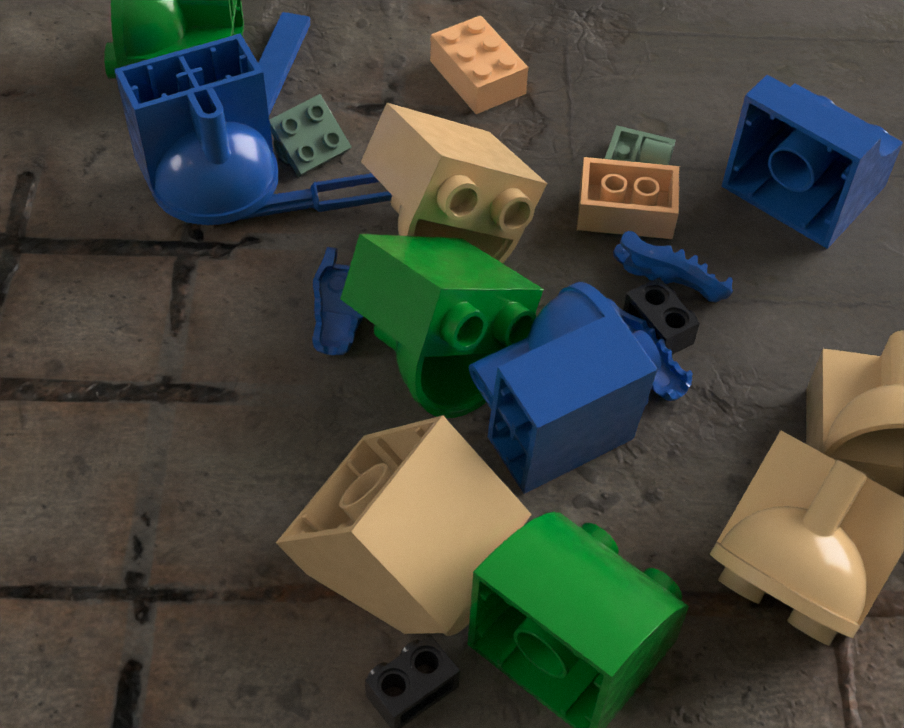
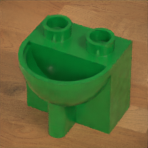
M111 0L113 42H107L105 46L104 63L108 79H116L114 70L116 68L240 33L243 37L244 19L241 0Z
M359 234L340 300L375 324L374 335L396 351L399 372L415 402L433 416L443 415L445 418H456L466 415L486 403L471 378L469 365L528 337L530 328L537 317L535 313L544 289L463 238Z

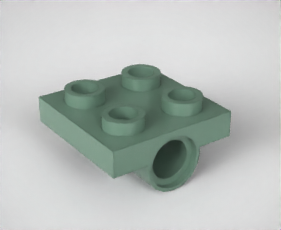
M321 94L269 119L271 133L275 138L273 141L275 151L283 163H290L297 177L308 173L352 148Z
M616 126L605 159L669 165L676 140Z

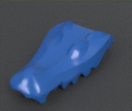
M633 231L625 232L621 237V244H618L613 250L614 258L629 273L646 276L651 281L660 277L665 284L672 282L683 284L699 291L710 302L717 303L727 299L733 292L732 278L728 277L725 282H719L715 274L707 273V263L698 264L697 255L692 256L688 260L685 258V251L683 249L674 253L671 245L654 246L642 241Z
M333 247L326 248L322 263L313 279L316 325L312 336V343L318 352L327 355H343L349 352L354 341L355 332L364 316L340 300L350 266L336 264L338 249Z
M606 298L632 333L643 330L651 337L658 349L661 367L656 373L651 389L667 401H676L685 395L692 383V371H684L678 362L672 359V351L667 349L664 339L658 340L655 329L649 328L645 320L623 311L614 301Z

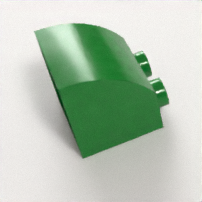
M549 512L538 516L518 529L473 571L467 645L572 728H606L677 641L689 605L682 601L680 588L668 575L655 568H646L642 572L619 556L616 542L601 527L593 523H584L579 527L563 514Z

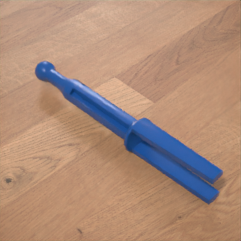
M372 173L314 182L310 189L273 194L264 206L242 219L314 208L317 212L362 206L391 201L392 194L387 191L319 202L318 192L379 182Z

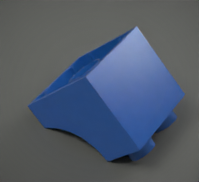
M766 75L745 95L721 187L828 249L886 186L903 142L889 135L882 127L869 124L841 109L827 97L816 95L796 83L789 87Z

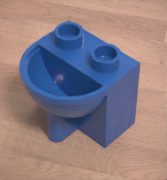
M241 33L114 69L134 157L154 199L166 213L179 220L193 224L217 225L245 218L259 210L269 201L276 190L279 175L277 160L273 152L264 72Z
M576 282L563 288L558 296L545 305L535 318L527 338L470 364L469 372L471 378L491 409L487 437L523 494L633 440L644 408L648 404V396L656 373L661 367V359L655 343L646 332L638 330L632 333L611 303L596 288L585 282Z

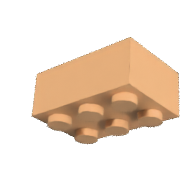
M481 15L431 34L430 62L475 114L526 94L528 66Z
M584 157L580 180L577 230L624 234L627 231H633L638 236L673 239L679 214V166Z

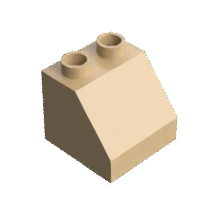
M442 415L364 435L277 540L276 544L307 575L402 633H443L446 636H451L460 632L469 624L473 571L508 537L523 527L531 513Z

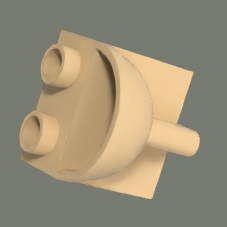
M386 103L361 160L362 164L392 194L391 206L399 214V236L463 238L501 263H504L515 249L526 226L531 222L534 210L548 184L490 132L390 103Z
M904 330L897 331L889 337L881 356L823 348L806 389V444L834 460H840L865 474L867 478L904 497Z
M780 431L710 552V555L715 560L725 566L718 581L757 604L760 603L766 592L794 608L787 621L800 631L829 646L837 632L854 638L904 552V497L867 478L865 474L844 462L834 460L789 434Z

